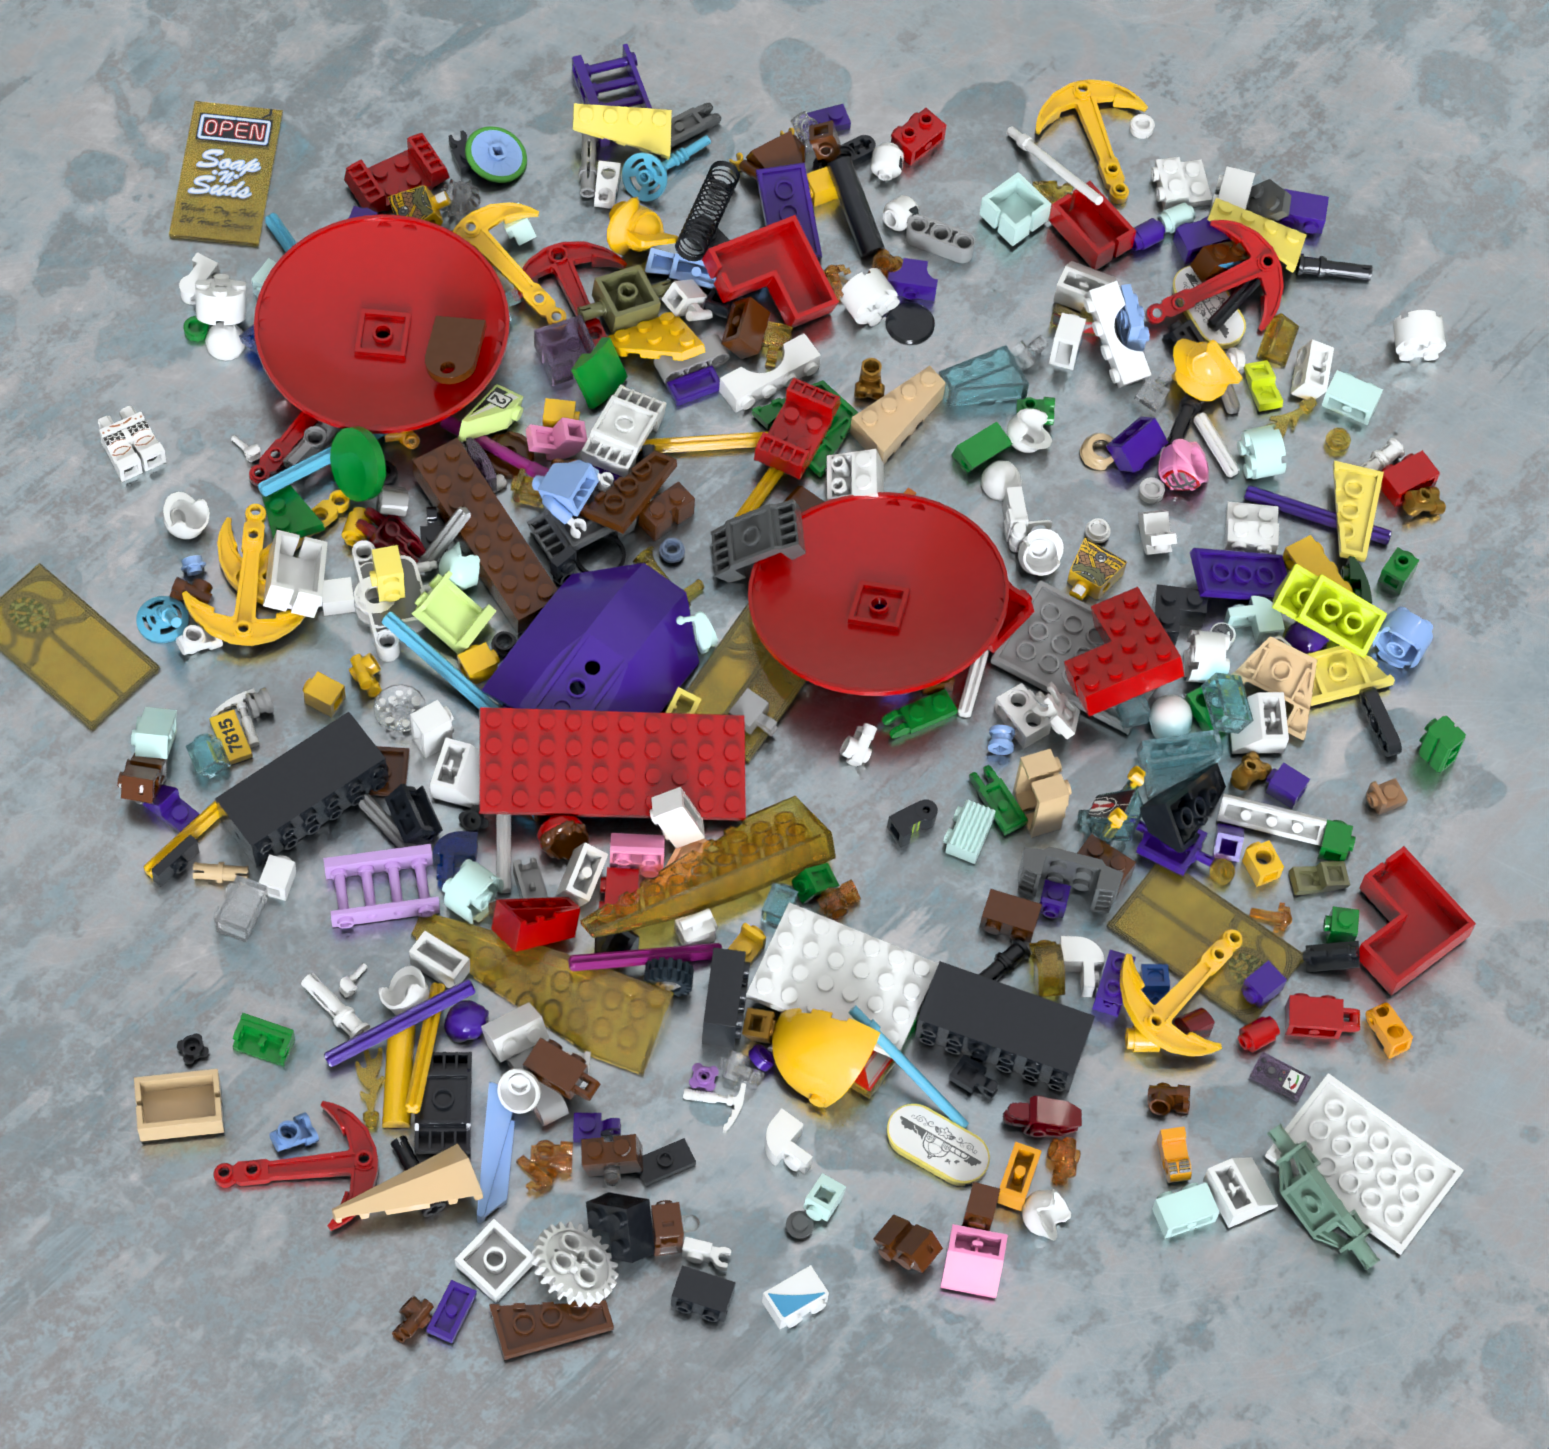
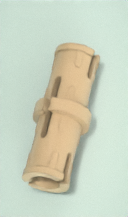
M194 862L193 870L204 872H193V879L217 880V883H223V881L248 883L249 875H239L237 873H249V866L225 865V862H218V864Z

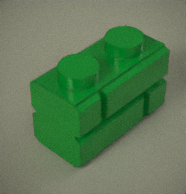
M1447 715L1442 716L1439 720L1436 718L1432 719L1425 726L1424 730L1426 733L1419 740L1422 744L1418 754L1426 762L1429 761V765L1437 773L1445 770L1456 760L1466 738V734L1458 726L1455 727V723Z

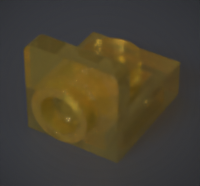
M520 468L518 476H514L511 483V491H514V501L544 508L539 491L533 489L532 482L534 478L526 476V469Z

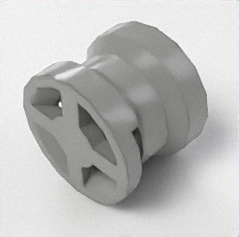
M266 687L261 688L258 693L245 694L253 718L259 717L264 712L268 714L274 712Z

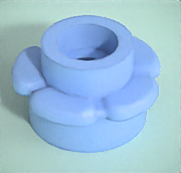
M193 555L181 560L183 566L181 571L186 572L188 576L202 573V568L206 566V562H203L201 555Z

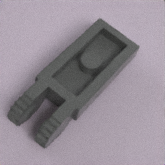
M704 103L696 108L692 107L671 118V148L720 123L722 118L719 113L705 117L713 110L711 103Z

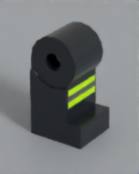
M924 799L889 816L887 828L900 847L910 843L911 835L920 829H930L934 826L938 813L937 805L931 800Z

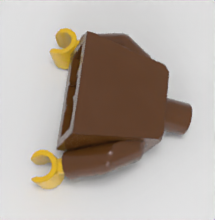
M789 128L788 132L783 133L781 130L779 137L752 150L746 156L747 160H744L742 153L739 152L736 154L737 161L729 159V162L736 166L738 171H742L757 180L755 173L757 169L805 163L806 147L794 135V128Z

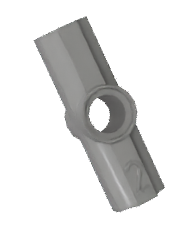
M321 421L315 426L309 427L304 432V438L283 460V465L289 468L328 448L337 433L342 429Z

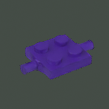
M1134 817L1129 827L1143 833L1136 853L1181 876H1184L1189 866L1196 860L1211 867L1215 857L1201 851L1208 833L1200 829L1197 832L1199 834L1197 841L1184 852L1178 853L1150 834L1145 822Z

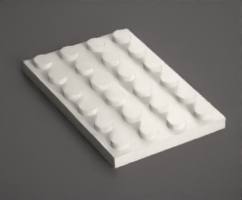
M789 902L746 993V998L779 1012L800 1008L802 1010L801 1013H811L812 1009L832 1012L831 1018L847 1021L848 1018L855 1020L848 1012L856 1005L870 1020L874 1019L881 1027L880 1031L901 1051L930 988L939 963ZM876 1043L873 1050L890 1057L881 1048V1046L878 1043Z
M1329 1073L1285 1128V1131L1295 1144L1297 1142L1301 1144L1305 1140L1308 1142L1306 1146L1321 1163L1316 1168L1326 1179L1348 1212L1355 1209L1366 1229L1370 1228L1372 1235L1400 1255L1464 1171ZM1273 1144L1265 1157L1275 1164L1281 1158L1280 1155L1282 1153ZM1293 1157L1290 1162L1293 1177H1296L1300 1173Z

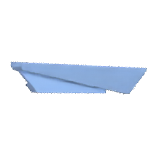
M650 248L645 272L669 275V278L678 281L693 279L700 287L711 290L713 287L715 288L714 282L716 278H710L702 260L697 262L688 261L677 253L673 254Z
M489 1082L480 1174V1188L483 1193V1199L478 1200L477 1223H482L485 1217L495 1209H500L504 1206L508 1199L515 1121L511 1120L513 1112L501 1104L497 1093L498 1084Z

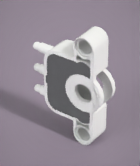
M361 540L355 543L352 548L353 566L358 581L354 590L355 612L360 620L370 625L378 658L385 662H391L399 656V638L382 624V620L387 613L393 612L415 632L423 630L426 626L411 614L417 607L414 603L424 591L428 593L431 589L429 584H422L420 573L437 569L438 564L437 561L416 563L411 557L401 555L405 598H400L394 602L382 601L373 604L369 600L378 598L376 586L372 587L369 571H373L372 549H375L370 541ZM362 555H368V556H369V557H367V558H360V556H362ZM384 644H392L391 647H383Z

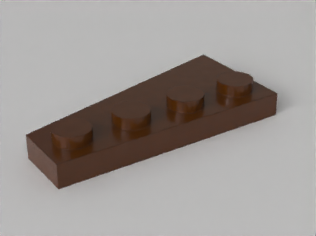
M653 451L632 467L631 473L625 477H619L614 481V486L606 492L602 490L595 496V500L589 505L585 504L579 515L624 534L675 470L677 459L658 451Z
M602 1300L599 1304L594 1302L590 1307L586 1302L579 1307L576 1301H573L571 1304H554V1302H542V1304L533 1305L513 1303V1305L504 1306L489 1304L504 1360L614 1330L606 1300Z

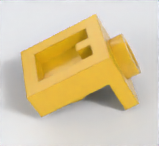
M744 923L741 926L740 934L728 949L745 951V961L750 962L751 966L765 948L766 936L757 926H750Z

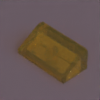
M1282 313L1274 316L1266 328L1257 357L1280 366H1285L1299 325Z

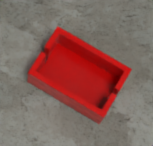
M1089 181L1086 184L1103 197V202L1100 205H1096L1075 189L1072 196L1067 194L1052 204L1049 221L1089 266L1097 270L1112 261L1113 256L1117 258L1133 248L1136 230L1097 187Z

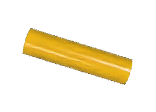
M416 1025L387 1039L382 1128L410 1129L411 1113L405 1110V1103L414 1065Z

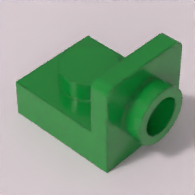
M828 863L806 868L791 880L802 903L808 902L816 895L834 891L840 886Z

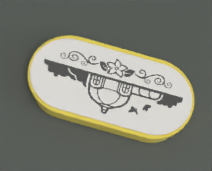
M1191 266L1184 267L1177 272L1173 280L1172 294L1184 289H1191L1202 283ZM1228 291L1198 302L1193 308L1183 312L1187 320H1192L1205 342H1210L1213 339L1221 349H1229L1239 344L1246 329V322L1239 308L1218 331H1212L1211 328L1207 327L1208 319L1230 297ZM1177 298L1176 302L1179 307H1182L1183 301Z
M920 1104L901 1106L889 1118L887 1136L893 1150L925 1170L956 1186L973 1184V1182L981 1180L986 1174L990 1162L988 1147L980 1137Z

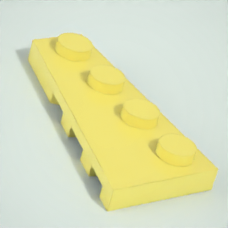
M574 103L572 130L600 139L606 138L616 141V144L629 145L640 149L639 151L661 155L662 158L670 159L672 110Z
M1215 198L1207 219L1208 221H1235L1259 232L1273 247L1279 260L1287 265L1286 269L1292 273L1294 272L1306 234L1235 206L1227 201Z
M1334 460L1332 466L1339 556L1347 559L1349 556H1352L1357 561L1365 563L1384 472Z

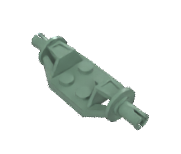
M1279 1124L1269 1131L1267 1135L1282 1153L1280 1155L1281 1158L1275 1162L1277 1166L1279 1165L1281 1195L1313 1239L1339 1248L1338 1251L1340 1253L1347 1249L1349 1251L1352 1250L1364 1266V1269H1369L1380 1261L1365 1241L1367 1239L1366 1235L1372 1232L1370 1228L1366 1229L1355 1209L1348 1212L1342 1201L1334 1193L1326 1179L1316 1168L1321 1163L1306 1146L1308 1142L1305 1140L1301 1144H1298V1142L1295 1144L1282 1127L1283 1125ZM1293 1157L1300 1173L1296 1177H1293L1290 1162ZM1338 1226L1351 1238L1346 1239L1332 1230Z

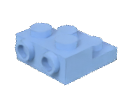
M1131 284L1121 285L1120 290L1126 305L1120 309L1115 318L1121 343L1128 349L1144 351L1145 344L1149 341L1148 327H1144L1143 307L1139 306L1138 296L1136 293H1133Z

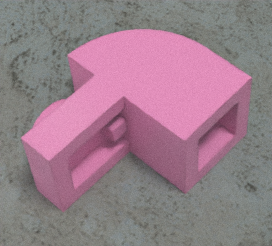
M562 417L553 428L530 424L525 429L529 451L546 454V460H562L572 457L583 449L587 441L585 422Z

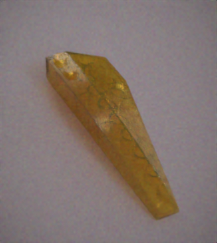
M796 796L790 797L746 816L742 824L736 828L733 826L728 827L723 831L724 835L719 839H709L703 843V853L690 851L658 871L659 876L655 879L647 878L639 883L640 888L632 893L626 891L620 895L617 903L613 905L607 903L580 920L581 925L592 938L671 921L742 898L790 877L797 876L806 868L821 865L835 859L836 854L832 832Z
M438 915L430 917L419 916L411 937L418 940L424 931L430 933L470 958L469 973L473 975L474 979L482 984H487L493 988L495 993L516 1007L530 1002L542 1016L546 1027L554 1029L563 1035L564 1039L584 1049V1052H591V1057L639 1075H644L673 1007V992L608 968L571 971L568 964V959L571 955L544 946L515 952L493 930Z

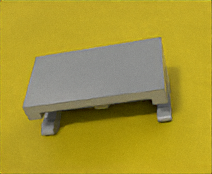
M531 857L530 863L522 865L520 859L514 860L513 875L520 899L547 898V891L536 858Z

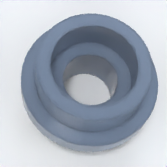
M668 538L661 543L659 554L664 561L675 563L684 557L685 547L677 538ZM675 550L676 553H669L668 551Z

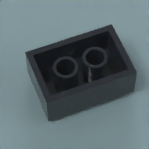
M713 948L703 1022L702 1044L734 1048L735 1038L741 1039L750 962L745 961V951Z

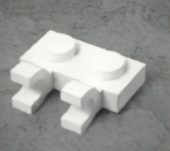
M1051 682L1047 686V690L1051 695L1048 693L1045 696L1041 691L1036 693L1035 699L1038 702L1033 705L1032 710L1039 716H1049L1053 730L1069 739L1075 734L1080 710L1064 693L1060 694L1057 687ZM1039 703L1048 705V707H1042Z

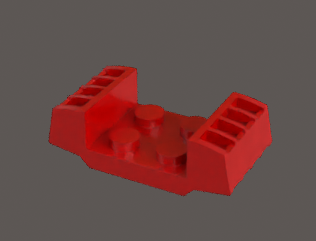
M423 133L407 138L408 150L367 168L361 159L346 168L344 181L362 208H369L377 213L392 210L388 199L389 196L422 185L431 191L436 185L450 178L447 168Z
M793 378L786 390V401L768 433L763 432L757 443L754 460L800 480L832 424L833 418L841 404L840 397Z

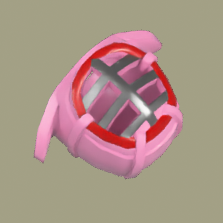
M1175 439L1172 444L1163 448L1158 464V474L1170 490L1193 491L1200 487L1203 482H1209L1208 462L1206 461L1204 451L1197 442Z

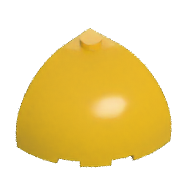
M800 1008L785 1010L781 1012L777 1020L772 1038V1050L777 1068L785 1081L794 1090L809 1098L811 1104L826 1108L839 1100L854 1083L868 1061L881 1033L850 1018L847 1021L831 1018L833 1013L812 1009L811 1013H801L802 1010Z

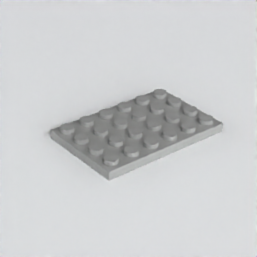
M1040 580L1031 594L1035 612L996 650L991 663L1048 692V684L1052 682L1060 694L1064 693L1078 709L1086 712L1079 701V697L1076 696L1068 682L1064 661L1102 646L1105 643L1094 627L1090 605ZM1155 689L1092 716L1129 734Z

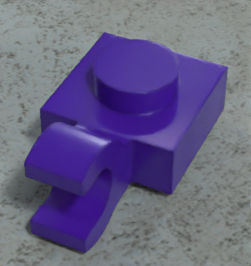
M574 1113V1143H581V1139L600 1138L601 1135H621L620 1118H608L602 1121V1113Z

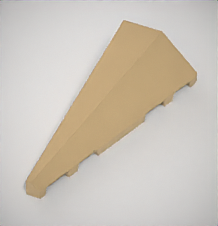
M456 1144L332 1209V1214L336 1223H340L342 1218L360 1215L361 1219L369 1218V1213L385 1211L387 1215L430 1208L432 1203L447 1200L449 1204H457L459 1198L474 1196L475 1200L483 1199V1193L468 1156Z

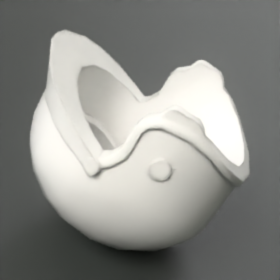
M1026 408L1020 410L1010 419L1007 425V436L1016 450L1023 453H1032L1051 446L1052 438L1043 428V425L1047 422V414L1037 409Z
M184 492L172 493L167 497L163 507L164 524L166 529L177 538L192 539L197 537L209 522L210 512L207 502L204 499L195 501Z
M1037 529L1030 532L1023 538L1018 550V559L1021 567L1026 572L1038 576L1053 573L1059 567L1064 546L1061 538L1050 529Z
M1174 694L1164 695L1153 703L1147 713V719L1150 721L1151 730L1155 738L1162 740L1175 739L1188 734L1192 729V711L1188 702L1181 696Z
M405 966L393 976L389 989L387 987L379 988V996L381 1002L395 1015H398L428 1000L429 989L422 972L418 968Z
M1038 1190L1030 1194L1025 1200L1022 1208V1218L1026 1227L1032 1233L1054 1241L1057 1239L1056 1224L1070 1219L1071 1211L1056 1190Z

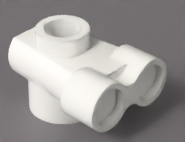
M200 625L187 626L183 634L176 637V644L183 655L194 654L207 648L214 650L223 646L221 639L211 636Z
M864 723L863 726H857L854 737H846L841 746L840 755L847 758L846 762L857 767L862 765V762L866 763L872 753L869 745L877 731L875 726Z

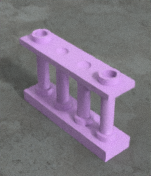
M431 844L323 858L326 880L333 879L335 881L338 910L330 911L332 928H349L355 924L414 916L430 917L440 913L439 897H430L426 867L433 865ZM413 868L416 874L419 899L403 901L399 871ZM374 873H388L392 903L376 905L372 879ZM359 875L362 879L365 906L349 908L345 878Z

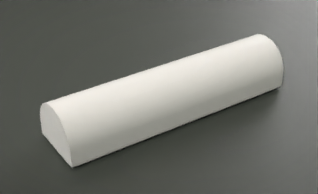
M1224 793L1217 816V821L1319 846L1327 823L1326 818Z

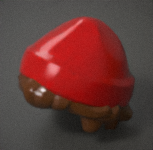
M570 815L551 816L541 825L537 834L540 846L551 858L556 857L558 859L570 860L575 848L583 843L589 844V835L585 824L577 817Z

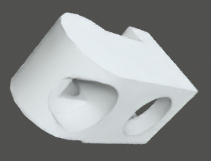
M598 162L594 207L612 209L615 205L621 176V163ZM609 168V169L614 170L615 172L603 171V170Z
M198 252L192 259L193 270L189 275L183 277L179 283L181 298L183 302L189 305L196 304L195 282L198 280L214 279V275L220 274L219 264Z

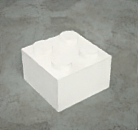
M493 1219L455 1259V1266L497 1304L533 1266L531 1262L535 1256Z

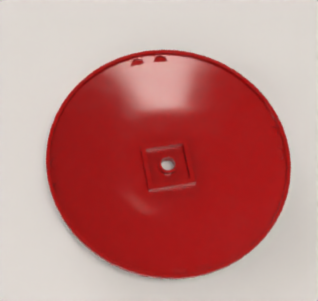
M380 214L354 217L332 223L304 237L292 246L271 269L263 283L255 308L254 333L258 355L264 370L278 391L291 404L314 419L333 427L344 429L360 426L366 428L372 434H390L430 426L450 417L472 402L489 384L502 362L509 338L510 322L508 303L500 279L490 263L472 244L456 233L429 221L401 215ZM436 316L486 321L487 327L476 369L469 378L455 384L439 383L432 379L426 370L425 354ZM380 331H387L390 334L387 338L376 336ZM446 368L442 373L448 374L453 372L454 369Z
M878 492L879 497L848 495L823 502L802 512L806 553L793 560L783 553H778L757 561L752 568L749 580L748 602L751 620L759 639L769 653L785 668L806 681L829 690L862 696H888L922 690L952 678L973 664L993 643L1005 620L1009 603L1007 570L1000 552L990 537L967 516L940 502L904 493ZM876 604L885 606L883 609L873 608Z

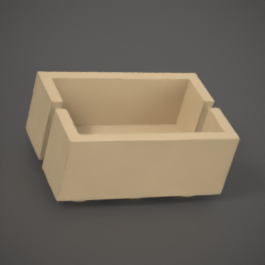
M1051 748L1020 758L1013 788L1015 800L1023 812L1035 809V812L1025 814L1028 818L1026 826L1031 838L1061 829L1066 807H1068L1069 796L1072 794L1068 780H1064L1062 774L1059 773L1062 772L1060 760L1058 757H1054Z
M218 1069L134 1077L137 1130L140 1141L224 1133L221 1084Z

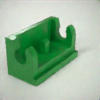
M995 422L957 445L951 455L967 473L1001 451L1011 447L1013 443L999 423Z
M242 1012L241 1019L233 1035L235 1041L232 1047L239 1052L284 1067L295 1043V1034L293 1029Z

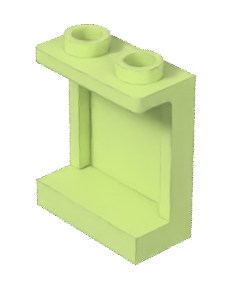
M447 571L443 576L438 573L429 583L430 591L428 593L424 591L414 602L417 607L411 614L453 651L460 654L471 645L495 614L496 610L489 604L482 609L449 580L453 573Z

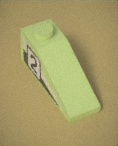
M496 384L462 420L458 436L459 441L464 442L507 429L522 416L524 410L521 407L523 396Z

